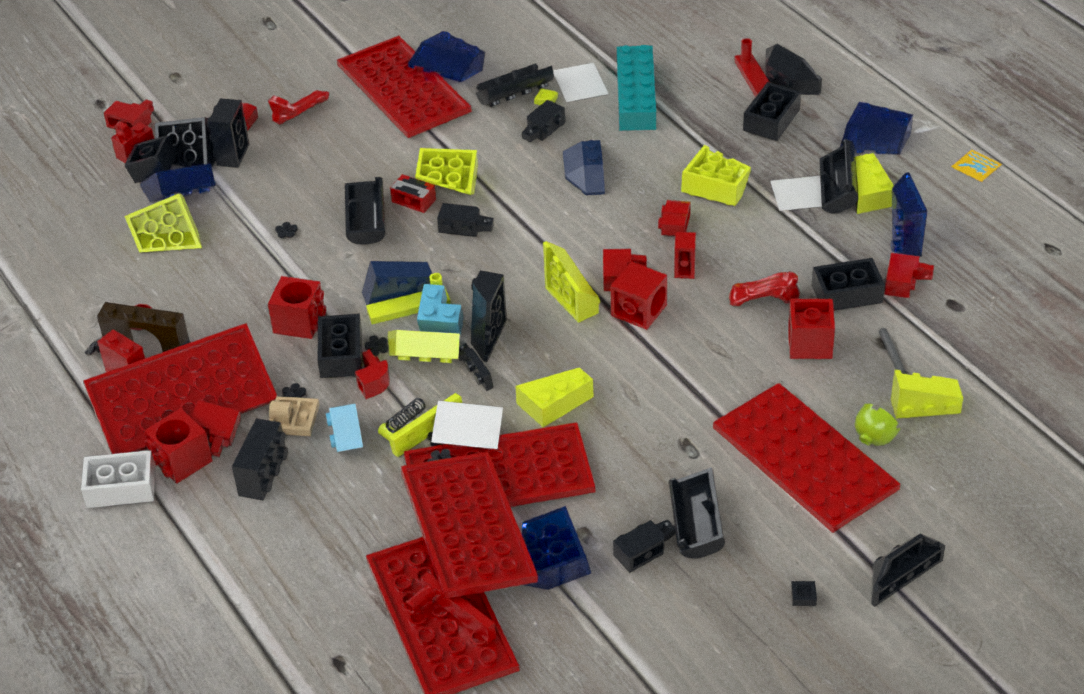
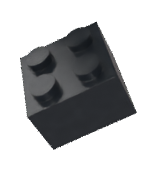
M166 135L135 144L124 166L135 184L148 182L158 177H166L178 153Z

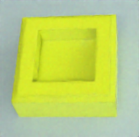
M541 88L534 98V104L541 105L546 100L555 103L558 98V92Z

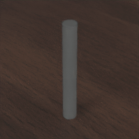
M881 328L879 334L895 369L901 370L902 374H907L887 329Z

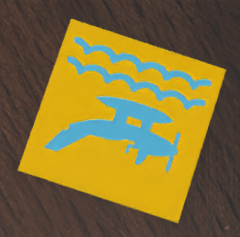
M971 149L951 167L982 182L1002 164Z

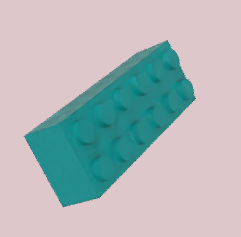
M653 45L617 46L619 131L656 130Z

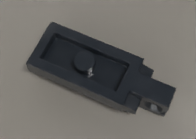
M467 343L459 346V361H464L467 370L474 373L477 384H482L486 391L493 389L491 373L472 348L470 349Z

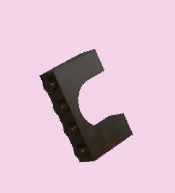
M105 302L97 315L102 337L114 329L134 341L131 328H141L150 332L158 339L162 352L179 347L189 340L183 313Z

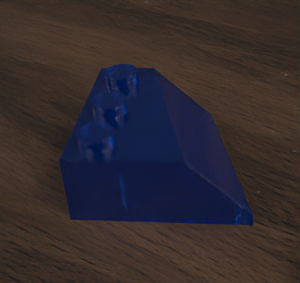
M442 31L420 43L410 59L408 67H422L424 72H439L441 77L463 82L483 71L485 51L451 35L449 32Z
M859 102L846 124L842 141L845 139L852 141L855 145L856 153H864V150H873L876 154L900 155L912 132L913 114Z
M211 163L156 172L140 183L141 189L150 202L164 200L176 194H182L183 197L193 195L192 193L196 192L205 194L211 192L210 189L216 186Z
M909 172L905 173L892 187V240L890 245L892 252L897 254L922 257L928 210Z
M566 506L522 522V537L538 574V582L525 584L524 586L549 590L592 574Z

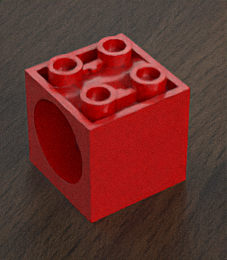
M631 261L610 286L611 316L647 330L667 306V275Z
M286 276L280 277L268 302L273 334L307 339L313 338L315 332L318 331V316H325L327 311L323 301L324 291L321 289L320 281Z
M790 299L788 320L790 359H832L835 336L833 299Z
M181 408L144 430L146 437L144 442L148 450L152 452L155 467L158 466L167 479L171 478L176 484L213 462L206 431Z

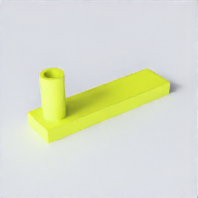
M440 273L431 274L430 284L443 285L442 275ZM446 291V295H447V302H446V304H451V303H450L449 295H448V293H447V291ZM422 292L366 305L371 324L418 313Z
M454 393L444 401L462 403V398L457 393ZM437 405L395 433L387 430L386 423L379 426L378 434L390 442L392 453L395 456H401L404 454V451L410 450L425 440L429 432H433Z

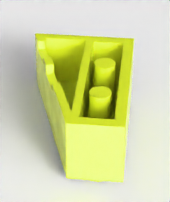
M874 153L855 156L858 200L856 202L857 214L894 207L896 188Z
M580 367L515 386L517 405L543 428L594 397L593 378Z
M894 369L891 403L896 419L961 413L963 395L957 379L933 375L931 378L921 377L920 373L914 372L912 375L902 374L901 370Z

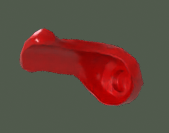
M315 90L310 95L293 104L273 95L268 100V104L273 112L272 121L277 124H283L307 109L327 101L329 92Z
M791 271L780 272L753 282L735 283L729 293L730 305L741 306L747 301L766 296L778 298L785 304H790V299H799L800 290L797 285L798 275Z

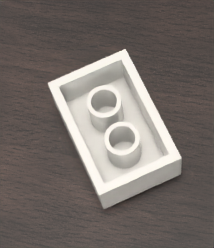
M151 450L84 457L81 492L86 508L154 501L156 467Z

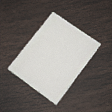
M594 63L553 70L566 102L609 94Z
M820 176L770 181L779 211L822 206Z
M438 401L431 442L497 449L503 407Z

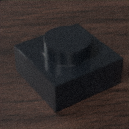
M791 581L792 606L817 605L815 581Z

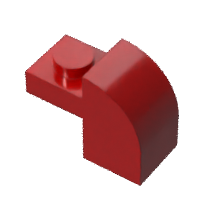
M367 350L362 352L364 368L355 371L357 387L365 399L383 393L390 384L387 360L380 362L377 356L374 357L372 352Z

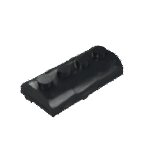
M535 63L518 70H513L510 73L477 84L476 89L478 92H476V96L482 105L489 104L490 107L500 104L499 100L502 98L509 101L517 98L516 93L521 92L522 95L533 92L532 88L535 86L538 87V90L547 87V82L554 79L553 68L549 66L538 70V65Z
M848 139L841 141L843 146L819 158L822 209L831 214L850 209L858 200L855 145Z
M375 177V181L345 183L346 237L354 244H373L385 237L382 177Z
M711 467L680 479H670L668 483L677 546L680 549V553L684 557L698 559L720 551L725 545V538L713 468Z

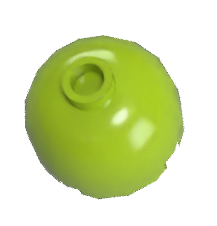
M864 404L855 417L854 423L856 432L860 436L859 440L868 446H884L890 443L900 431V428L896 427L899 423L884 409L879 407L878 410L871 408L873 404Z

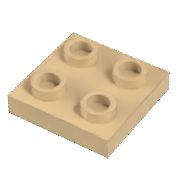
M277 396L276 400L270 403L269 420L281 422L285 435L311 436L319 409V399Z

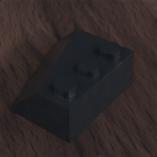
M201 117L155 123V138L167 135L178 153L173 163L174 165L210 174L216 158L213 157L214 148L213 143L210 142L211 133L210 128L207 127L208 118Z
M480 270L477 277L473 278L471 289L473 290L471 345L484 362H488L507 321L504 274Z

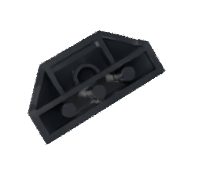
M778 43L766 49L765 75L771 83L800 91L801 95L821 94L822 78L816 75L814 69L804 58Z
M920 533L903 544L896 545L885 556L878 557L873 564L871 604L874 607L942 562L945 545Z

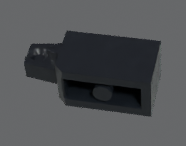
M546 100L527 116V127L522 131V139L528 142H532L535 139L541 141L546 139L566 122L565 107Z
M442 203L437 217L438 233L477 237L478 232H492L494 218L480 215V209L477 206Z
M650 520L640 524L630 532L622 534L613 540V556L631 573L664 554L665 542L676 534L675 526L669 520L657 524Z

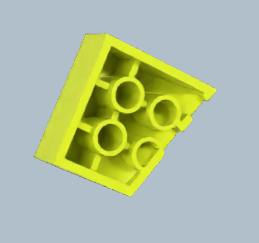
M703 145L682 172L681 192L736 206L743 196L751 167L733 158L726 159L723 157V153L719 151L714 153L709 150V146Z
M420 148L415 178L473 195L478 171L477 150Z
M176 194L124 216L140 253L202 248L198 230L182 194Z
M548 241L543 242L545 288L578 323L598 314L600 299L566 250Z
M408 330L388 331L389 356H398V360L410 361L411 357H419V361L431 362V358H440V363H452V359H458L460 334Z

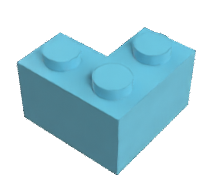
M424 284L417 316L419 329L424 332L457 333L461 335L464 320L461 305L446 304L447 295L443 285Z
M356 404L329 408L330 412L326 413L328 426H332L334 433L329 435L331 447H336L337 452L363 447Z

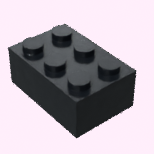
M767 82L744 112L743 131L778 141L800 111L801 92Z
M220 98L217 105L213 108L211 117L207 120V127L210 128L211 133L210 142L213 143L214 148L213 157L216 158L217 166L239 168L250 145L242 100Z
M873 258L813 267L811 285L817 299H833L834 311L883 303L885 283Z
M360 313L318 316L317 362L320 378L356 376L355 371L363 369Z
M255 419L232 465L238 496L263 501L267 492L271 491L272 482L275 476L279 475L280 465L283 460H286L288 455V448L285 445V432L282 430L281 422Z

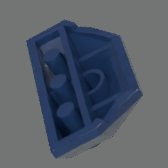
M600 140L581 141L564 150L565 179L576 188L582 190V193L586 196L605 194Z

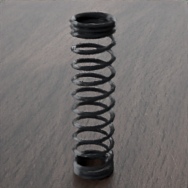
M415 398L386 421L387 430L391 433L397 432L425 409V402L421 398ZM418 401H420L423 404V407L421 405L420 409L419 406L415 404V402L419 403ZM389 421H390V424H391L392 427H393V425H392L391 421H393V423L395 424V426H397V429L394 428L395 430H392V429L389 427Z

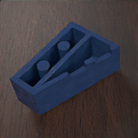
M370 261L362 295L366 305L422 292L424 284H430V275L433 273L428 262Z

